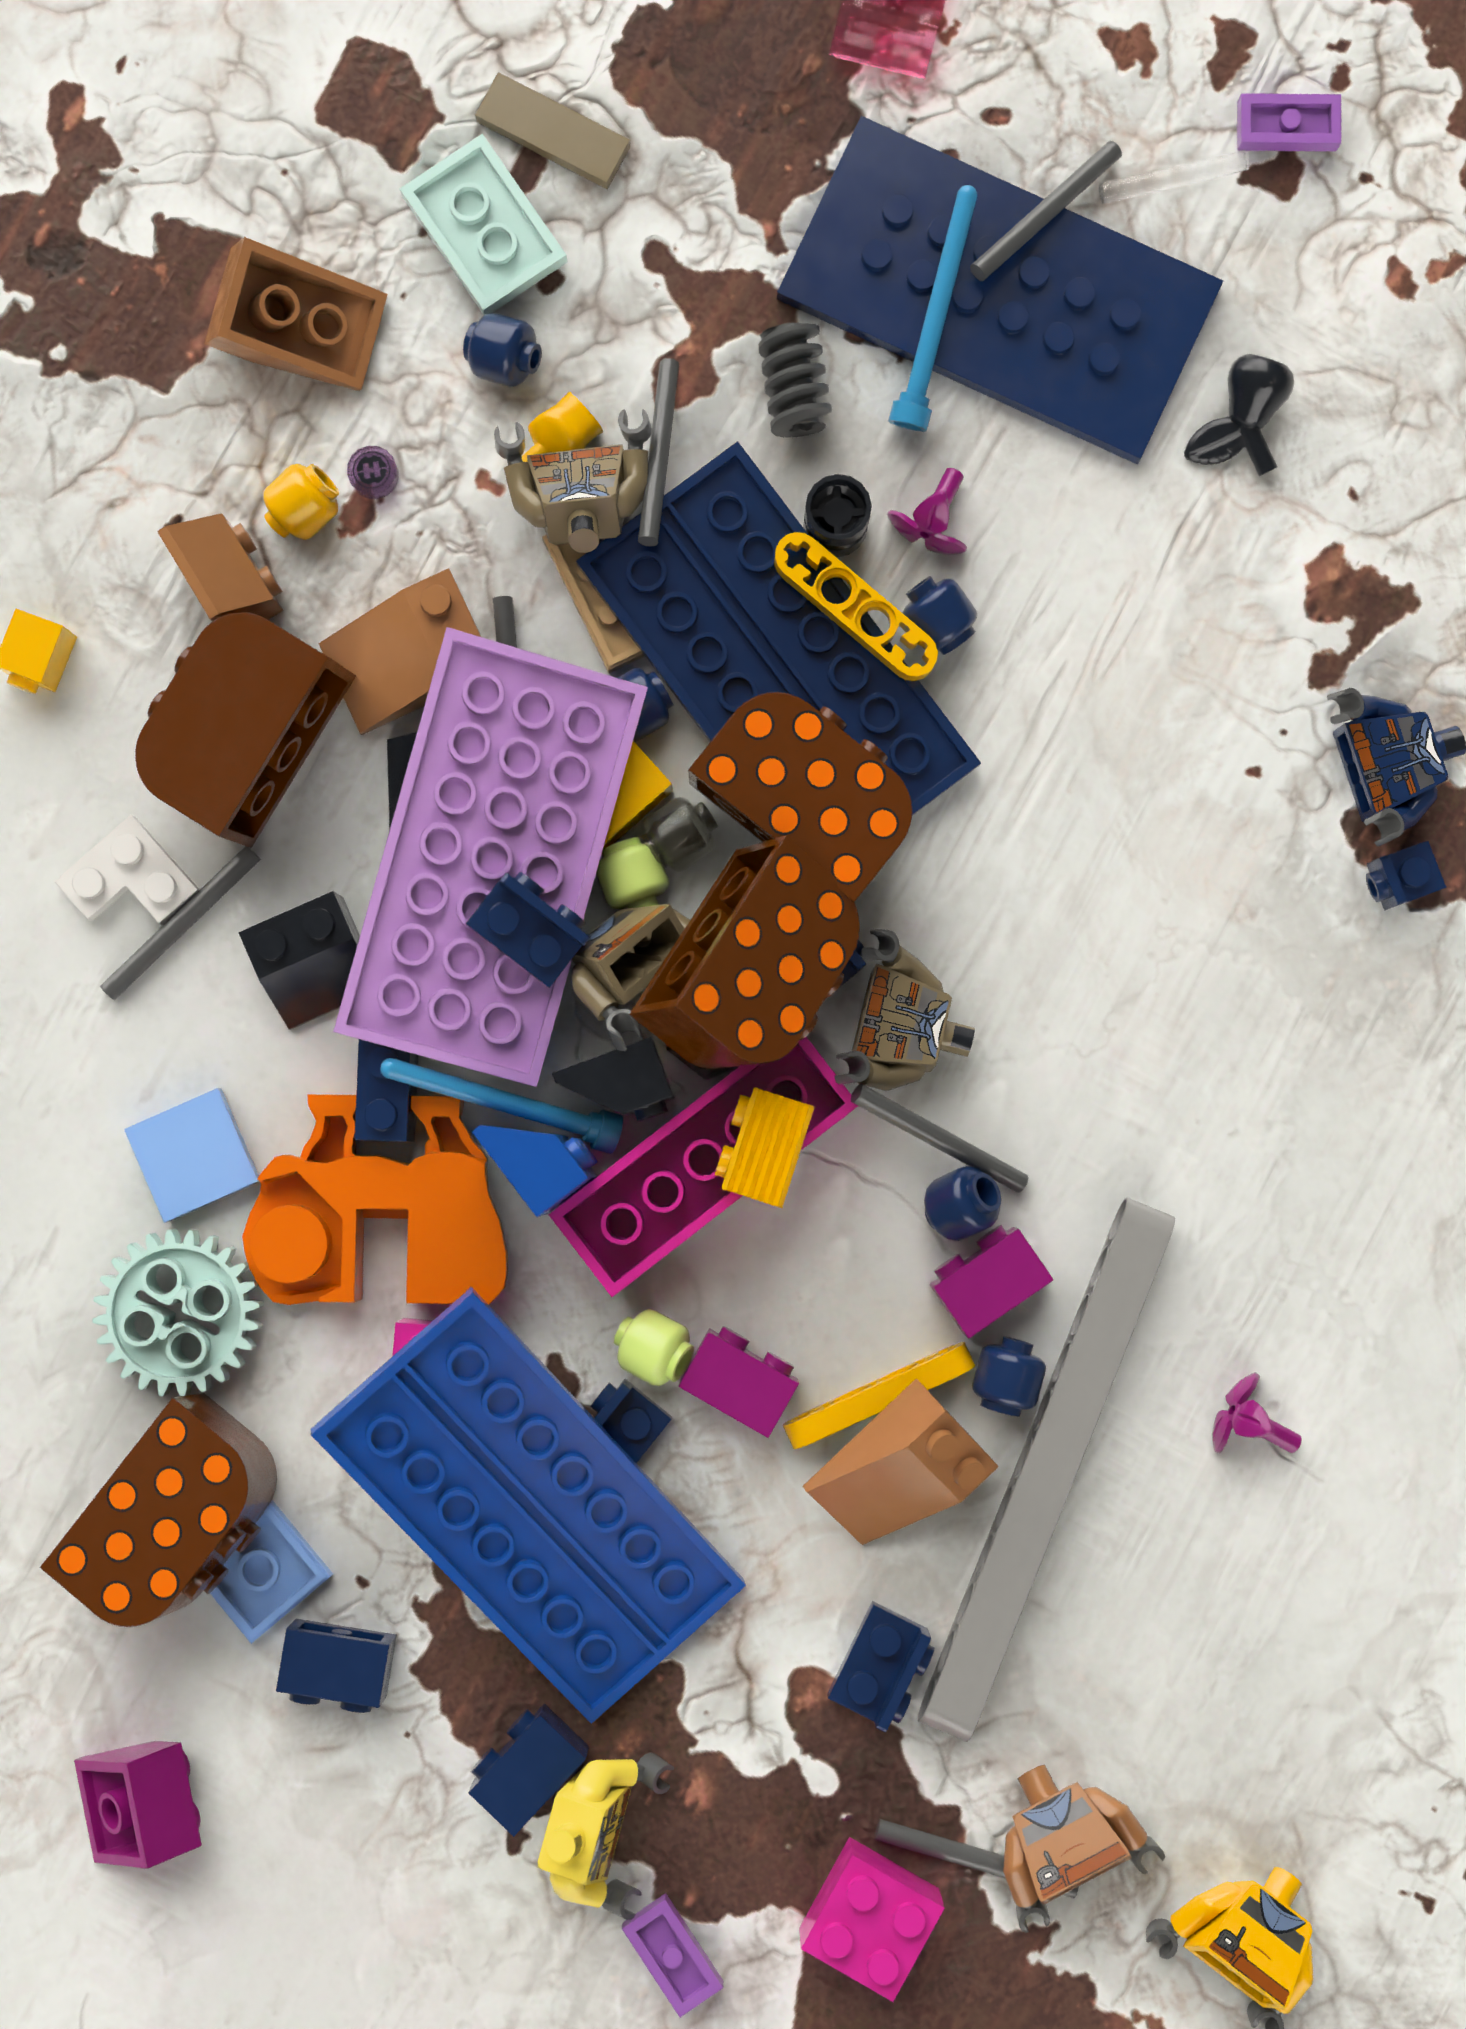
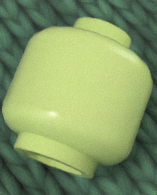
M633 837L604 848L602 850L603 858L599 861L596 875L607 904L614 909L659 905L656 897L668 889L669 879L656 846L642 843L640 837Z
M651 1309L642 1311L634 1319L631 1317L625 1318L614 1337V1344L619 1346L617 1359L620 1367L655 1386L664 1385L669 1380L673 1382L679 1380L686 1371L694 1352V1346L689 1343L690 1335L688 1329L684 1325Z

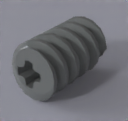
M785 323L770 327L760 334L762 340L758 344L759 354L765 359L761 363L762 374L768 378L764 383L765 393L771 397L767 402L768 413L774 417L770 422L771 433L775 436L787 438L819 433L826 427V424L819 422V418L832 411L831 404L816 402V398L829 392L827 384L813 383L814 378L826 372L824 364L810 363V359L818 357L823 353L822 345L807 343L808 339L814 338L820 333V328L816 324Z

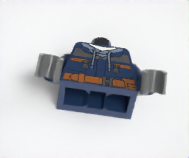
M1348 688L1327 695V700H1335L1340 708V714L1330 717L1331 723L1338 724L1352 720L1344 723L1332 733L1361 821L1364 822L1365 826L1374 823L1380 829L1381 838L1374 842L1378 847L1400 837L1405 830L1417 824L1437 800V785L1448 780L1444 761L1464 755L1466 753V742L1458 726L1434 732L1426 712L1412 713L1406 704L1376 696L1361 695L1356 689Z

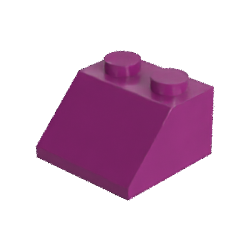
M151 1741L83 1756L74 1760L94 1863L148 1869L202 1846L199 1834L201 1824L200 1813L193 1802L188 1779L190 1763L182 1749L181 1742Z

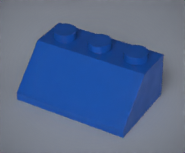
M479 1125L471 1131L536 1217L551 1213L598 1176L591 1168L598 1163V1160L581 1138L578 1139L576 1137L574 1139L572 1137L569 1139L565 1135Z

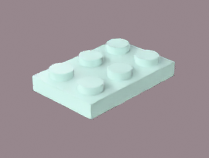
M483 134L400 188L403 199L483 315L493 313L568 263L566 253Z

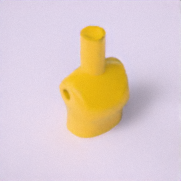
M567 392L556 405L539 414L528 425V431L534 445L522 455L523 462H528L527 455L585 449L596 436L603 433V429L589 410L571 392Z

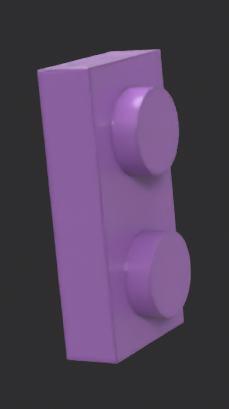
M1241 93L1237 101V151L1336 152L1341 145V94Z
M666 1893L638 1911L633 1919L623 1922V1932L679 2017H682L723 1989V1979Z

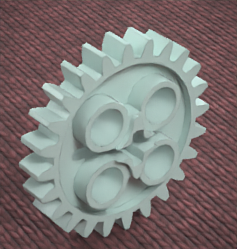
M169 1229L166 1232L165 1243L163 1244L156 1233L146 1235L147 1250L138 1243H130L127 1245V1249L132 1259L131 1261L122 1257L111 1260L114 1268L119 1272L118 1276H101L100 1281L111 1290L109 1294L94 1297V1302L106 1307V1314L97 1316L92 1321L94 1324L107 1325L108 1332L96 1341L97 1344L113 1343L115 1350L108 1356L106 1361L107 1363H112L123 1359L126 1362L120 1375L122 1379L128 1378L137 1372L141 1374L138 1389H147L154 1381H158V1395L165 1396L169 1394L173 1384L176 1383L179 1395L187 1396L191 1393L194 1381L197 1388L201 1392H205L211 1389L210 1374L221 1383L230 1379L226 1363L236 1368L245 1365V1360L238 1352L239 1348L243 1350L256 1348L257 1344L246 1334L247 1331L263 1327L262 1322L250 1317V1311L264 1306L263 1301L249 1299L248 1293L259 1285L256 1281L244 1282L241 1277L249 1268L248 1262L235 1266L231 1263L236 1252L234 1246L228 1247L220 1253L216 1251L218 1236H209L200 1245L198 1230H189L182 1242L178 1230ZM163 1264L172 1267L177 1276L176 1286L171 1292L161 1289L156 1280L157 1271ZM208 1286L218 1288L223 1295V1307L217 1314L208 1311L203 1305V1292ZM142 1290L165 1305L183 1302L181 1311L184 1314L219 1326L220 1332L214 1334L205 1326L191 1319L175 1323L176 1313L174 1311L139 1299L138 1292ZM140 1311L148 1313L154 1320V1333L149 1339L143 1338L135 1330V1318ZM185 1333L194 1334L201 1342L202 1349L197 1360L188 1359L181 1351L180 1343Z

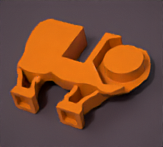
M307 1094L308 1106L316 1120L312 1135L304 1146L300 1157L294 1155L274 1157L258 1176L257 1180L261 1184L260 1194L249 1214L242 1236L250 1271L262 1291L272 1302L286 1305L315 1301L354 1303L362 1300L364 1218L408 1219L406 1303L452 1304L472 1287L487 1304H491L506 1287L508 1250L502 1223L489 1192L488 1158L474 1141L461 1118L464 1110V1101L449 1096H411V1109L424 1124L430 1140H427L425 1143V1155L415 1158L409 1164L380 1155L357 1156V1140H355L356 1095Z

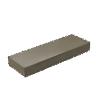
M499 72L475 113L477 123L607 190L631 147L630 139Z

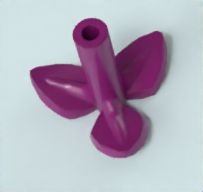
M947 468L934 494L923 500L913 512L914 520L901 512L890 510L887 516L894 528L911 543L916 542L920 538L925 539V546L929 551L946 555L966 552L967 546L963 542L942 534V532L947 530L950 517L949 507L964 479L963 474L955 468Z
M1254 1372L1241 1379L1225 1396L1226 1402L1230 1407L1228 1411L1221 1410L1216 1415L1212 1431L1215 1452H1222L1232 1429H1234L1237 1435L1243 1437L1263 1438L1289 1453H1294L1299 1449L1302 1441L1301 1435L1271 1420L1261 1405L1253 1399L1248 1400L1260 1379L1258 1373Z

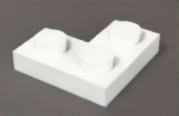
M129 815L54 881L81 913L91 921H94L125 892L130 890L156 921L164 925L200 890L133 815Z

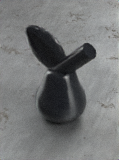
M1246 354L1239 357L1229 370L1227 379L1229 417L1212 420L1198 429L1188 441L1184 450V457L1197 464L1213 465L1231 459L1242 448L1246 447L1258 475L1261 476L1277 468V464L1260 429L1268 423L1274 413L1290 397L1294 387V376L1289 367L1283 363L1258 355Z

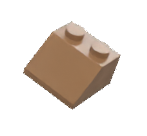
M221 513L168 525L157 531L212 622L224 615L238 612L256 614L269 620L283 611L275 597L283 591L267 565L258 569L250 553L257 550L241 523L233 527Z

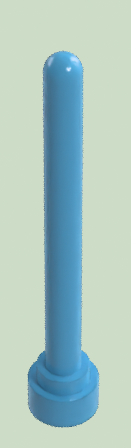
M964 185L958 190L906 392H901L899 400H894L888 422L898 427L926 432L928 429L932 410L928 408L930 399L926 397L977 200V191L971 185Z
M394 1058L384 1060L380 1067L382 1075L388 1079L582 1135V1140L589 1142L590 1148L612 1154L621 1136L623 1115L604 1109L599 1113L591 1111L589 1115H584Z

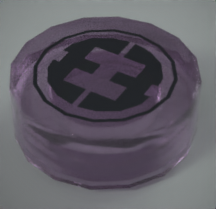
M365 446L358 449L351 455L347 464V476L352 487L359 495L368 499H380L388 496L395 489L399 481V470L393 456L386 449L379 446Z

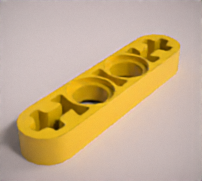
M794 532L787 534L779 541L775 551L774 564L778 574L899 677L908 681H917L924 679L931 673L937 662L938 650L936 643L927 633L813 537L806 533ZM802 547L807 549L806 562L816 571L819 568L820 562H824L828 566L818 574L812 587L806 583L811 577L809 570L801 564H797L793 569L787 566L789 555L786 550L788 548L795 552ZM830 578H841L848 583L851 594L845 602L833 604L824 598L821 588L823 583ZM878 610L887 616L890 625L884 635L873 637L863 631L860 621L866 612ZM898 627L906 632L899 641L907 648L913 650L917 645L924 648L925 651L922 659L926 665L922 667L920 664L914 663L909 668L903 663L906 653L899 646L894 644L890 653L883 648L892 641Z
M965 1342L951 1345L788 1420L783 1424L784 1430L793 1449L807 1446L880 1413L916 1378L927 1390H930L970 1371L975 1367V1363Z

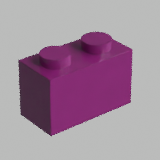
M999 1225L976 1241L980 1250L965 1260L957 1254L934 1270L938 1278L929 1285L961 1332L968 1339L1054 1280L1019 1228L1011 1227L1005 1231L1002 1225Z
M725 1326L722 1327L719 1333L709 1328L682 1375L678 1387L769 1438L799 1385L798 1378L791 1375L794 1366L771 1352H767L764 1359L746 1349L750 1341Z

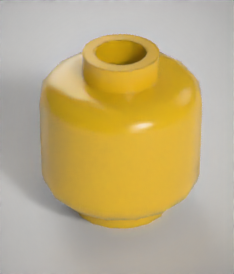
M292 464L265 488L263 500L268 512L264 515V518L270 527L284 538L291 534L301 540L310 539L338 513L336 497L339 495V490L329 476L318 466L310 464L306 467L301 464Z

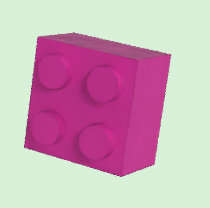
M849 1837L799 1927L800 1947L803 1951L894 2002L945 1909L940 1889Z

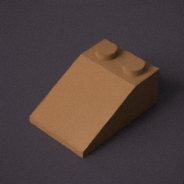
M244 237L230 248L204 344L256 364L360 391L363 387L388 294Z
M449 568L402 589L318 643L323 654L356 675L343 698L361 735L425 706L446 627L481 637Z
M916 1378L802 1487L860 1544L864 1545L961 1503L999 1466Z

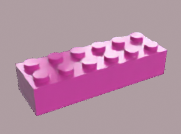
M805 1037L797 1043L791 1052L781 1059L769 1063L739 1066L548 1215L609 1295L613 1297L743 1196L721 1189L725 1178L715 1175L724 1145L735 1148L741 1129L731 1125L740 1095L751 1098L753 1088L755 1087L814 1106L801 1150L857 1108L858 1105L851 1102V1093L844 1084L836 1083V1074L809 1039Z

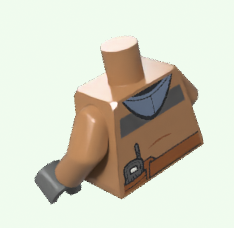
M1045 1764L1024 1773L1018 1778L1031 1806L1013 1816L1015 1826L1008 1831L1005 1838L1003 1872L1013 1900L1017 1905L1016 1912L1019 1927L1023 1932H1029L1025 1919L1027 1915L1039 1913L1043 1916L1045 1926L1047 1927L1050 1924L1046 1906L1048 1902L1116 1866L1131 1860L1142 1874H1147V1870L1141 1864L1142 1856L1146 1852L1154 1851L1162 1861L1165 1859L1164 1851L1150 1836H1147L1146 1831L1129 1807L1098 1787L1082 1789L1079 1783L1076 1782L1058 1791Z

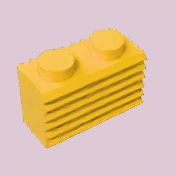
M755 1087L753 1088L751 1098L740 1095L731 1125L741 1128L735 1148L724 1145L715 1172L716 1176L725 1178L721 1189L782 1208L814 1106Z

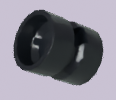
M835 474L822 478L813 485L807 495L803 528L809 536L813 537L836 558L850 555L861 546L866 538L872 508L868 491L861 482L851 476Z

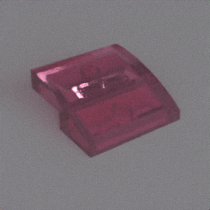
M843 0L829 56L925 80L946 0Z

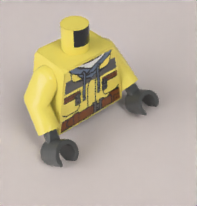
M655 1753L645 1754L638 1763L633 1759L590 1761L557 1793L540 1851L538 1868L550 1872L549 1879L558 1897L565 1901L596 1908L603 1906L604 1909L626 1920L635 1917V1913L624 1909V1903L631 1894L641 1896V1891L618 1879L610 1881L607 1885L604 1881L607 1880L632 1786L637 1781H640L656 1794L666 1793L670 1789V1785L659 1778L663 1771L674 1770L671 1764Z

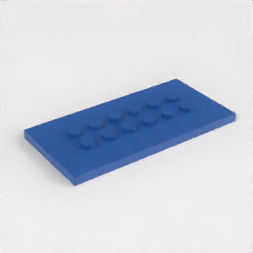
M472 1287L311 1428V1436L591 1724L746 1586L743 1577Z

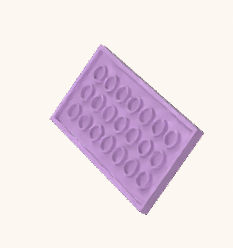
M446 627L333 1032L537 1087L572 959L551 987L548 988L465 923L504 873H508L515 878L519 872L527 875L545 890L540 899L553 909L557 910L563 904L584 919L648 687Z

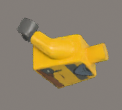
M1279 1867L1273 1868L1264 1886L1254 1881H1235L1234 1883L1226 1881L1192 1898L1171 1915V1922L1160 1918L1151 1921L1147 1926V1943L1151 1942L1157 1935L1163 1934L1170 1938V1941L1163 1944L1159 1949V1956L1161 1958H1172L1177 1952L1178 1938H1187L1183 1947L1250 1997L1252 2001L1248 2005L1247 2015L1252 2028H1256L1262 2018L1270 2017L1265 2024V2029H1284L1281 2014H1289L1313 1984L1312 1945L1309 1942L1313 1932L1312 1925L1290 1908L1302 1883L1294 1875Z

